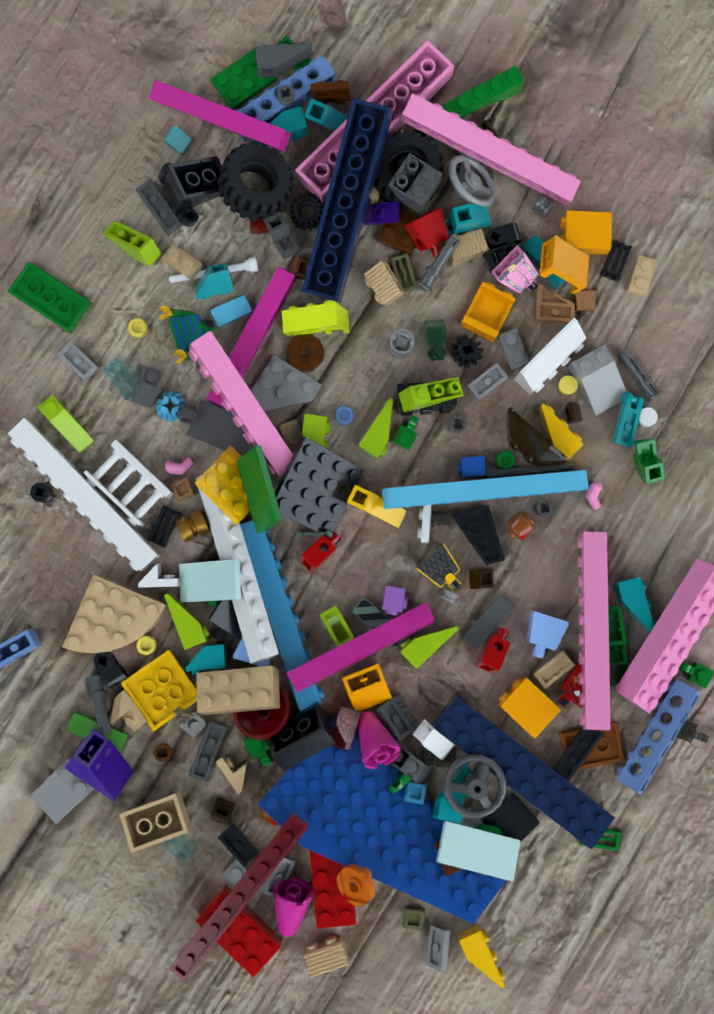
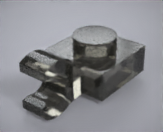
M178 706L174 711L175 717L181 721L179 723L180 727L193 738L208 724L194 710L188 714Z
M685 721L676 738L692 743L693 738L708 743L710 736L696 731L697 724Z
M456 747L451 749L444 760L438 758L431 751L425 750L421 751V759L435 761L436 767H450L456 761Z

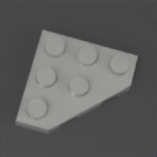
M274 355L251 389V392L264 412L292 407L293 405L311 403L322 388V385Z

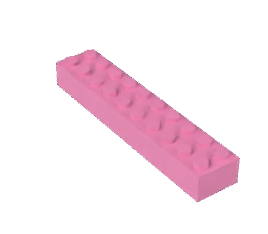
M428 40L366 100L391 108L393 115L387 137H392L405 124L400 121V118L412 93L415 95L420 94L428 101L453 77L454 65ZM347 120L295 169L296 179L311 194H314L315 198L319 197L320 202L323 204L326 201Z

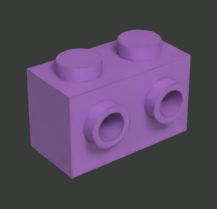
M385 586L381 609L385 610V614L397 615V612H402L403 608L406 609L408 597H404L405 589Z

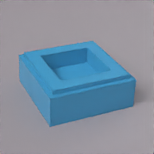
M409 781L405 787L403 801L424 805L427 785Z

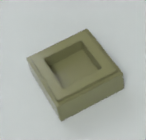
M405 906L403 928L422 931L425 909Z

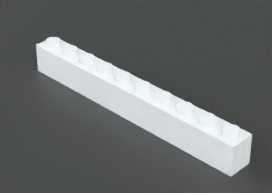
M23 418L8 433L12 438L10 440L11 443L18 449L21 447L25 451L23 455L29 461H34L38 465L36 468L44 476L47 474L51 478L50 483L55 488L62 489L64 492L63 496L70 503L73 501L78 506L76 510L82 516L87 515L90 518L89 523L96 530L100 529L104 533L102 536L108 543L111 544L113 542L117 546L115 550L122 557L126 556L130 560L129 564L134 570L145 571L161 556L95 487L86 481L84 475L30 420Z
M199 488L219 559H239L241 599L232 600L250 664L269 659L279 653L240 523L236 525Z

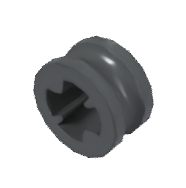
M283 85L278 89L277 96L279 102L282 105L292 104L295 99L293 88L289 85ZM289 93V97L286 96L285 98H283L282 94Z
M462 416L453 417L449 423L450 430L455 434L462 433L467 426L466 419ZM455 420L462 422V429L454 428Z
M547 499L540 500L535 505V513L540 517H546L552 513L553 504ZM540 504L548 505L546 507V509L548 510L547 513L546 511H544L543 513L541 512L542 508L540 507Z

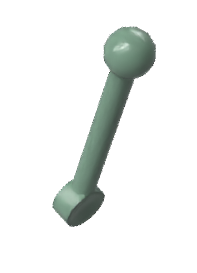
M300 529L296 532V535L299 538L319 535L331 537L333 532L331 530L319 533L304 532Z

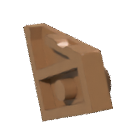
M538 284L535 321L568 324L574 318L575 303L568 299H563L561 295L556 292L552 293L545 289L544 285Z

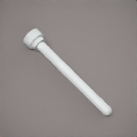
M256 256L249 257L243 263L228 265L230 273L242 270L250 271L251 273L258 272ZM207 269L200 270L193 279L202 278ZM182 274L171 275L168 278L170 283L190 280Z

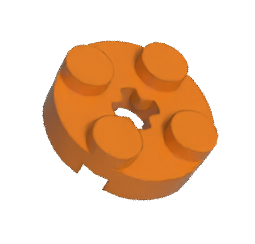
M349 864L338 874V888L342 895L346 894L349 897L347 901L351 904L363 906L375 896V887L371 878L372 873L368 868H362L357 864Z

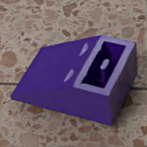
M95 729L91 730L65 766L66 770L113 802L134 772L112 742Z

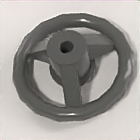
M468 754L458 758L448 768L444 778V794L448 804L457 813L468 818H482L492 814L502 804L506 795V778L502 768L493 759L482 754ZM469 762H481L477 774L468 775L463 783H452L455 772L462 765ZM489 767L495 772L499 781L498 793L492 803H490L486 796L488 792L486 778ZM452 792L466 793L469 797L480 800L484 808L481 810H469L455 800Z

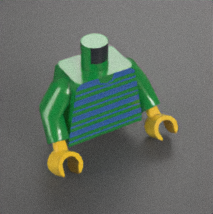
M165 305L158 309V311L165 313V315L161 314L159 316L161 320L167 317L170 318L167 320L178 348L173 357H180L176 361L177 364H181L184 359H191L188 354L190 343L207 332L216 330L212 319L202 322L199 315L194 312L182 309H169Z

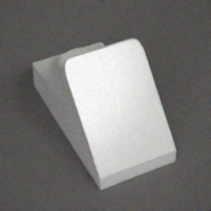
M156 564L138 583V588L180 586V579H175V575H163V579H161V564Z
M425 719L412 734L424 747L441 760H444L455 746Z

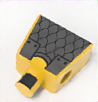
M441 544L415 568L438 588L447 584L452 591H455L462 584L454 576L460 571V568L444 544Z

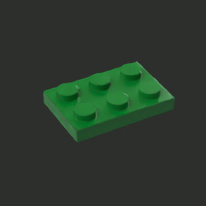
M255 48L210 79L213 87L232 110H236L277 81V77L258 78Z

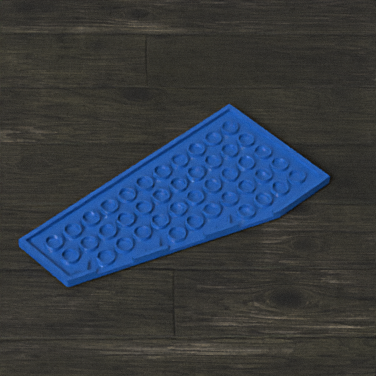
M338 714L335 715L330 722L336 743L289 768L257 805L280 827L283 826L293 812L305 820L309 827L297 841L300 846L344 866L357 864L362 868L366 867L372 873L371 878L474 924L507 880L465 869L445 876L441 864L436 862L438 850L436 851L433 843L439 841L444 820L433 818L435 805L426 797L424 805L403 801L406 785L395 794H392L389 787L402 774L391 764L384 766L383 763L379 764L377 769L365 767L362 761L359 734Z

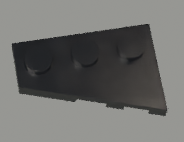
M489 505L452 515V518L485 565L505 560Z

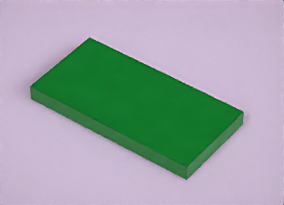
M30 261L27 262L7 291L70 334L92 304L89 300Z
M255 446L239 458L237 464L256 533L260 534L281 522L282 517L262 447Z

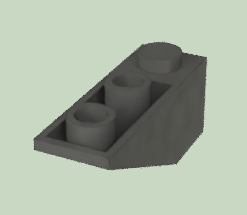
M301 42L289 45L283 43L271 46H255L258 78L277 77L312 56V43Z
M398 743L401 749L399 750L400 755L391 764L404 774H407L414 782L423 784L433 767Z

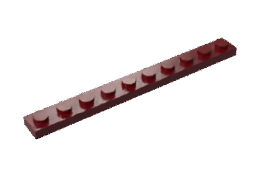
M295 812L290 815L169 968L170 971L184 982L188 979L307 830L309 824Z

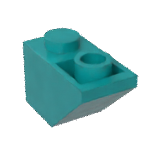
M311 99L304 118L335 131L346 121L347 115Z
M467 204L454 207L451 210L450 218L454 234L491 226L487 206Z
M227 262L208 266L195 287L197 299H208L213 295H225L230 293V291H234Z
M226 644L204 646L186 667V672L192 671V675L203 672V670L211 669V672L222 671L223 668L228 667Z

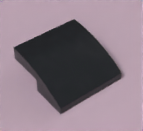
M514 793L505 798L492 814L483 819L484 824L499 827L502 830L501 836L521 841L540 823Z

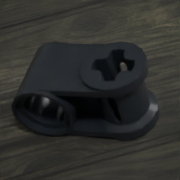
M512 222L489 230L486 241L490 250L510 242L520 244L522 238L517 223Z
M510 242L483 253L482 256L486 259L489 266V273H492L507 256L506 252L513 250L518 244Z
M100 652L94 657V665L109 688L113 689L128 678L127 672L119 664L112 652ZM103 657H107L106 663L102 664L101 660Z

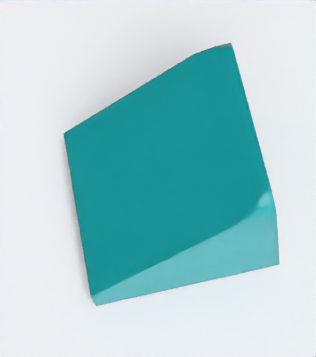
M173 125L165 138L166 145L182 155L192 141L190 136L175 125Z

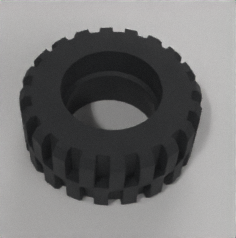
M404 131V134L396 132L392 138L390 136L386 137L374 181V186L384 202L386 200L389 202L398 201L400 209H405L406 205L388 185L393 179L390 173V166L400 158H406L409 153L441 172L443 177V156L438 151L437 144L435 142L430 143L431 138L428 136L422 137L420 132L410 134V131ZM440 184L431 196V198L429 199V201H431L434 198V194L438 192Z
M250 142L249 145L244 143L239 148H233L224 160L217 183L218 187H220L218 191L220 196L224 197V204L226 206L229 205L231 207L230 210L234 214L235 212L240 214L239 217L243 219L248 217L250 221H256V219L263 221V219L279 211L281 212L291 195L294 186L292 182L294 179L293 173L290 172L291 167L288 162L285 163V158L281 154L278 155L276 153L277 150L274 148L269 149L267 145L262 143L261 145H257L254 142ZM254 172L261 175L268 182L271 191L259 193L249 189L243 183L240 174Z

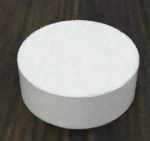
M649 407L642 409L638 423L643 427L654 425L658 419L656 411Z

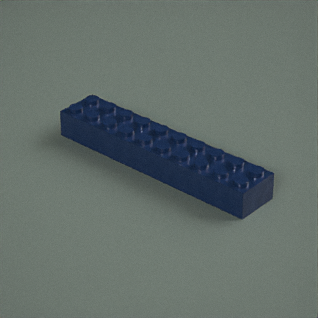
M356 98L352 99L301 292L339 303L342 302L393 115L390 107Z
M456 694L452 696L432 723L434 729L465 753L482 754L493 759L502 768L506 784L591 850L615 819L607 810ZM489 767V771L496 776L495 772Z

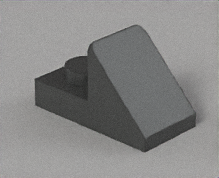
M141 365L131 402L146 407L152 405L161 392V388L157 387L161 371Z

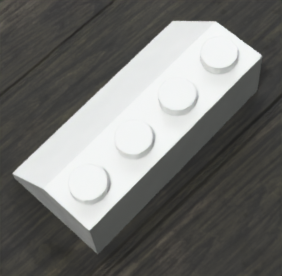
M573 318L515 377L514 380L529 395L534 391L538 393L545 386L543 382L547 378L551 380L558 373L556 369L560 365L564 367L571 360L569 356L573 352L577 354L585 346L583 342L586 336L578 321Z

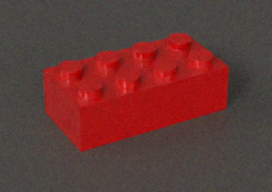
M309 850L317 929L357 925L356 907L347 901L349 897L346 894L342 895L337 884V876L346 866Z
M227 885L199 913L195 922L200 927L204 925L231 891ZM246 905L217 943L254 978L281 948L283 939Z

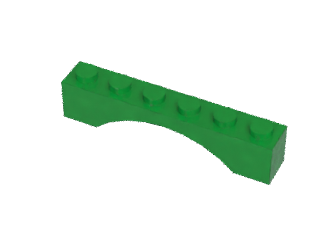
M515 65L441 106L447 112H454L463 119L486 105L507 100L522 92L525 80ZM418 130V132L421 133L422 137L428 136L429 138H431V140L435 139Z

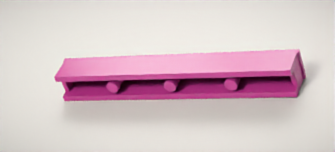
M154 80L148 98L156 103L279 151L286 152L285 149L291 133L286 132L284 129Z
M278 266L229 356L230 361L242 379L296 282L294 279L295 275L282 269L280 266ZM211 389L206 398L208 402L225 409L221 404L223 400L219 394L216 396Z
M425 602L287 672L288 679L290 678L296 693L433 624L435 618L428 607V603Z

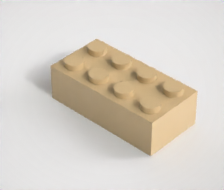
M274 666L197 673V713L210 715L280 708L279 669Z

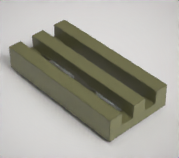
M408 253L390 258L393 273L401 284L395 261H398L405 288H403L405 293L417 291L418 285ZM402 259H405L406 265L413 285L411 287L408 283Z

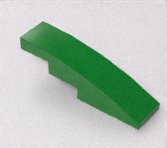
M621 605L608 607L610 687L618 685L627 671L628 665L625 646L627 640Z

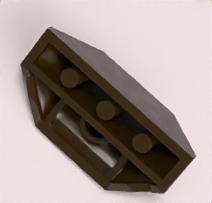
M512 407L507 410L506 431L508 444L513 450L521 452L525 461L529 464L533 463L535 466L563 465L568 459L567 456L550 443Z

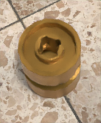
M201 509L192 512L190 517L183 516L176 520L179 532L185 542L195 539L197 534L202 536L211 531Z

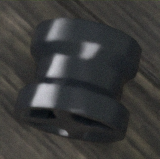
M36 483L32 486L30 495L37 502L47 503L53 498L54 491L47 484Z

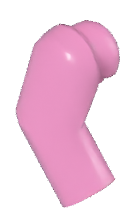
M189 457L182 463H175L169 460L165 463V468L170 474L182 475L194 465V462Z
M600 482L591 483L589 490L586 492V498L594 511L602 507L598 500L600 490H602Z

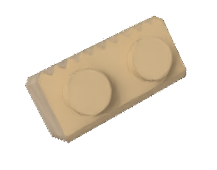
M482 228L466 231L462 235L453 234L452 236L458 239L460 243L449 259L453 266L481 257L483 253L488 251L489 247Z
M380 260L363 273L366 285L373 289L375 292L374 297L379 304L388 306L405 294L404 289L386 261Z
M330 936L320 944L312 942L304 949V958L310 977L349 965V958L342 936Z

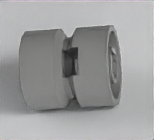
M399 329L393 332L389 344L392 356L397 359H405L411 355L415 343L413 334L406 329Z

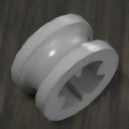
M444 589V595H441L440 598L456 605V599L459 598V595Z

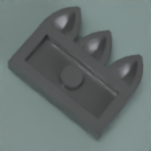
M395 696L376 709L396 742H400L407 737L418 725V719L407 720L410 716L411 708L404 707L400 709L404 702L403 696Z

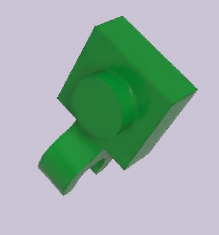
M412 415L407 427L401 425L393 443L410 451L418 433L414 432L419 418Z
M684 662L679 666V670L689 674L686 680L705 689L714 673L713 670L694 662L693 666Z
M248 738L243 742L253 759L259 756L265 768L272 764L273 761L266 751L270 748L266 739L254 740Z

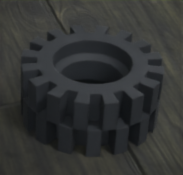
M306 193V196L299 194V198L296 196L294 202H291L290 214L293 224H296L297 228L302 227L304 231L306 228L309 231L312 230V227L318 228L323 212V203L320 202L319 197L315 198L314 194L309 196V193ZM311 206L314 209V215L310 218L302 217L300 215L301 208Z

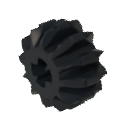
M465 335L464 341L459 337L457 338V343L452 345L455 350L451 351V355L456 356L453 361L457 362L460 360V367L464 363H466L467 368H470L471 363L476 366L477 360L482 359V355L479 353H482L484 350L479 348L480 341L474 342V336L469 340L468 335ZM466 348L470 349L468 355L464 354Z

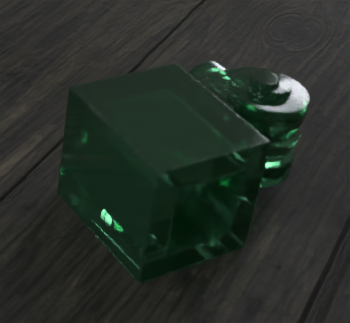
M443 319L424 321L425 340L427 345H430L427 356H429L430 361H442L446 354V349L443 344H447L446 324Z

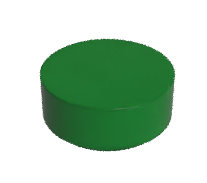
M502 451L496 456L495 463L499 469L512 468L515 464V457L509 451Z

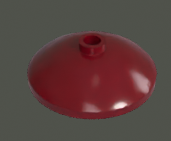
M280 686V708L233 712L237 728L246 737L254 740L269 739L281 732L286 726L290 717L291 704L288 695ZM265 712H269L268 716H263Z

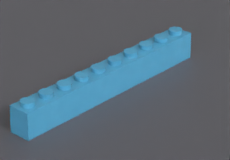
M252 520L240 526L286 671L289 672L311 661L312 657L309 649L305 650L303 643L306 642L303 631L299 632L297 624L300 621L297 612L293 613L291 606L294 603L291 594L287 595L285 587H288L285 576L280 575L279 569L282 567L279 558L274 557L273 551L276 549L273 540H269L267 533L270 531L268 529L264 533L257 534ZM290 680L299 711L316 702L322 703V698L325 696L322 687H318L317 683L296 693Z

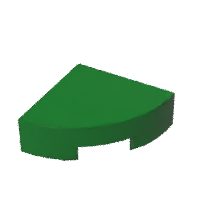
M407 774L400 775L390 785L389 790L392 794H395L411 778Z
M480 824L474 827L478 830L498 835L502 834V830L495 825Z

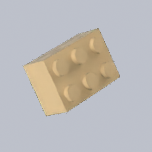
M181 791L133 807L119 814L131 853L183 835L192 829Z

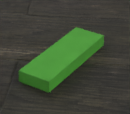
M74 712L67 727V731L85 739L92 729L99 732L97 720L79 712ZM111 727L112 732L103 736L108 738L121 753L129 734Z

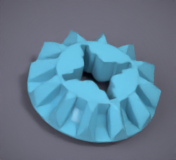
M169 391L162 393L157 398L155 407L157 414L163 420L176 421L179 420V410L182 406L186 405V402L179 393ZM170 399L174 405H177L172 408L171 414L169 409L165 407L169 404Z

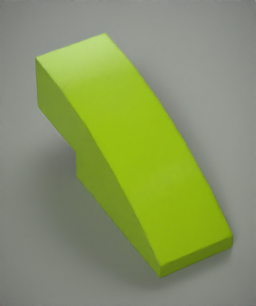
M336 605L319 615L337 647L355 638Z

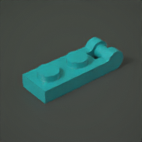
M626 391L621 398L622 405L612 443L632 448L644 398L638 395L633 396L632 393Z

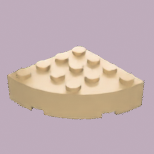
M93 575L62 647L76 652L100 653L128 646L152 630L163 617L168 605L163 601L101 575Z

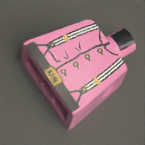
M518 245L492 271V274L499 282L518 293H521L525 288L533 291L538 285L534 279L539 273Z

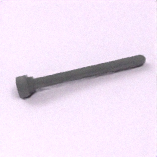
M569 462L563 465L497 469L488 466L485 467L486 475L484 479L573 470L575 464Z

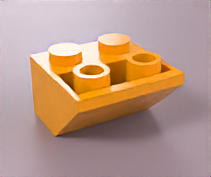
M378 662L342 676L356 713L392 699Z

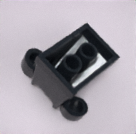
M217 156L175 164L165 163L159 172V181L163 185L162 190L167 192L172 202V211L174 213L179 212L178 221L186 227L194 226L199 219L198 213L192 208L220 197L218 191L220 187H218L217 183L222 165Z

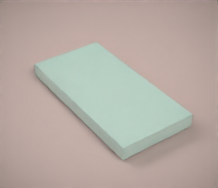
M239 559L179 564L180 603L241 599Z
M444 821L436 862L514 881L521 840Z

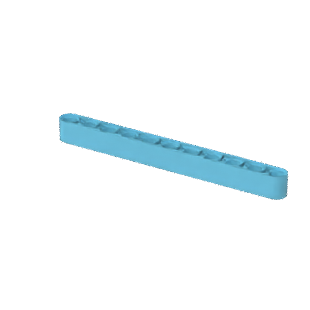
M587 470L385 488L382 489L384 509L584 491L589 490Z

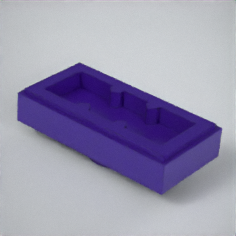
M395 201L368 205L363 224L366 226L399 222L400 203Z

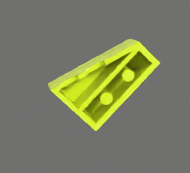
M333 300L325 301L324 304L320 305L310 303L306 304V307L291 306L288 310H282L283 333L290 337L301 334L314 335V333L325 331L327 335L332 334V330H342L344 333H350L348 311Z

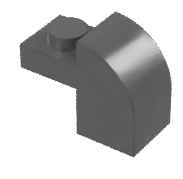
M280 211L263 219L274 246L284 260L300 252V248Z

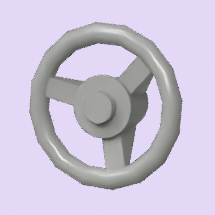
M459 155L453 157L449 162L448 174L456 195L471 204L482 207L490 206L496 198V189L487 170L469 156ZM461 163L459 176L457 177L456 165ZM470 166L473 167L482 176L487 185V188L482 186L480 177L476 173L471 171ZM476 197H488V198L485 199V200H482V199H478V198H476Z

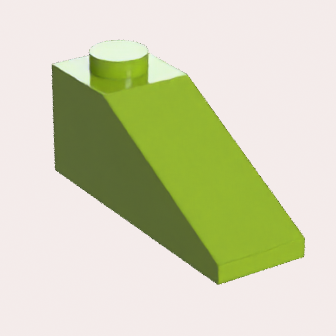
M115 220L103 232L106 238L135 260L148 267L161 255L152 238Z
M51 395L38 406L45 417L79 453L83 452L95 441L59 398Z
M389 398L358 445L359 449L376 460L379 457L383 458L389 449L386 446L388 445L393 399Z
M172 594L164 595L184 650L209 641L208 636H210L207 625H203Z
M456 626L414 637L411 640L407 638L400 645L402 649L399 651L417 669L459 629Z

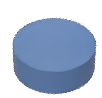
M341 406L336 410L335 419L340 425H349L354 419V412L348 406Z

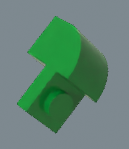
M648 437L634 441L635 455H633V459L640 478L646 484L665 480L664 463L657 457L655 438Z

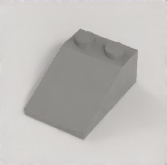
M606 345L575 360L567 367L570 374L577 380L578 387L595 416L622 402L621 398L626 389L616 363Z
M72 757L65 761L30 795L55 824L59 823L94 790L93 787L65 769V766Z

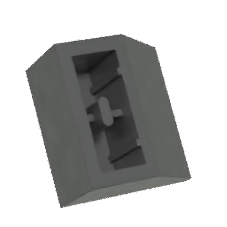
M409 153L388 187L406 206L420 214L441 183L442 173Z

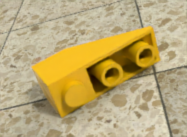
M543 403L538 410L547 440L567 456V460H569L584 445L581 442L582 438L577 433H572L568 429V424L563 419L559 420L554 415L555 411L549 405L546 406Z
M357 485L354 486L347 501L348 505L397 528L400 527L407 512L402 508L384 509L383 498Z
M478 924L458 933V939L467 960L502 989L505 988L503 980L506 978L502 968H497L494 962L498 960L494 949L488 948L487 942L490 940L486 931H481Z

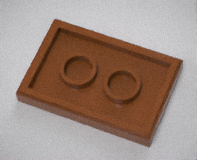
M616 721L610 722L611 730H599L603 733V736L578 770L625 761ZM581 728L559 732L563 752Z

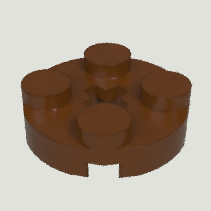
M301 334L291 339L287 347V358L291 366L303 373H309L323 363L325 353L320 339L310 334ZM304 349H308L311 352V355H307V358H303V354H300Z

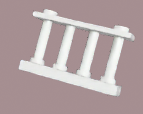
M115 440L111 444L114 448L113 454L94 474L87 470L84 472L87 476L86 481L93 487L97 485L129 516L127 520L131 524L143 527L145 523L140 518L160 497L163 498L165 496L170 499L174 493L124 445ZM118 459H126L128 461L127 467L106 487L99 479ZM138 471L142 475L140 477L141 480L122 500L118 499L113 492L132 472ZM151 483L156 488L154 490L155 493L133 513L127 507V504L146 485Z

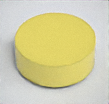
M135 318L129 322L128 331L133 337L142 338L147 334L148 326L144 320Z
M564 376L558 383V389L563 395H571L578 388V382L573 376Z
M145 635L137 641L136 647L139 653L149 655L156 650L157 642L154 637Z

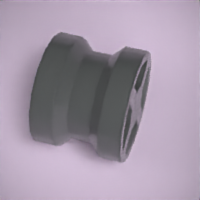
M543 194L532 210L538 211L544 219L553 209L555 203L549 201L547 196Z

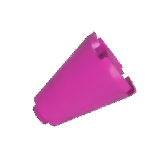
M366 711L361 713L357 719L364 766L368 769H377L379 764L389 765L400 755L399 750L401 749L399 744L373 712Z
M290 877V880L284 881V878H281L275 883L273 888L277 929L280 934L289 937L296 934L312 900L313 889L311 890L310 884L301 878Z

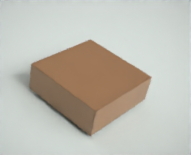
M579 291L575 294V311H594L596 309L595 291Z
M189 477L170 484L177 502L195 495Z

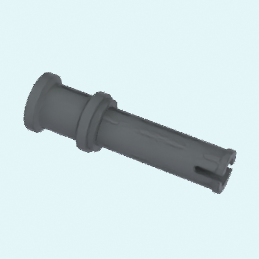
M452 235L449 236L431 266L426 267L425 274L421 280L417 281V284L429 292L432 291L431 287L436 279L441 277L440 272L460 243L458 239Z
M627 348L617 355L637 381L638 389H642L648 397V402L663 393L653 383V378L646 375Z
M102 675L86 677L85 680L88 682L90 690L88 695L93 700L99 733L102 735L111 733L112 730L104 697L107 692L103 688Z

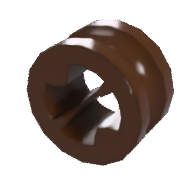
M160 744L154 749V758L159 762L167 761L171 758L173 751L170 745ZM166 748L168 751L166 752L168 753L167 757H160L158 750Z

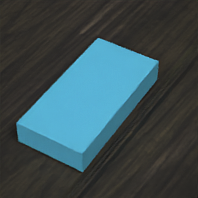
M245 295L210 310L218 328L253 313Z

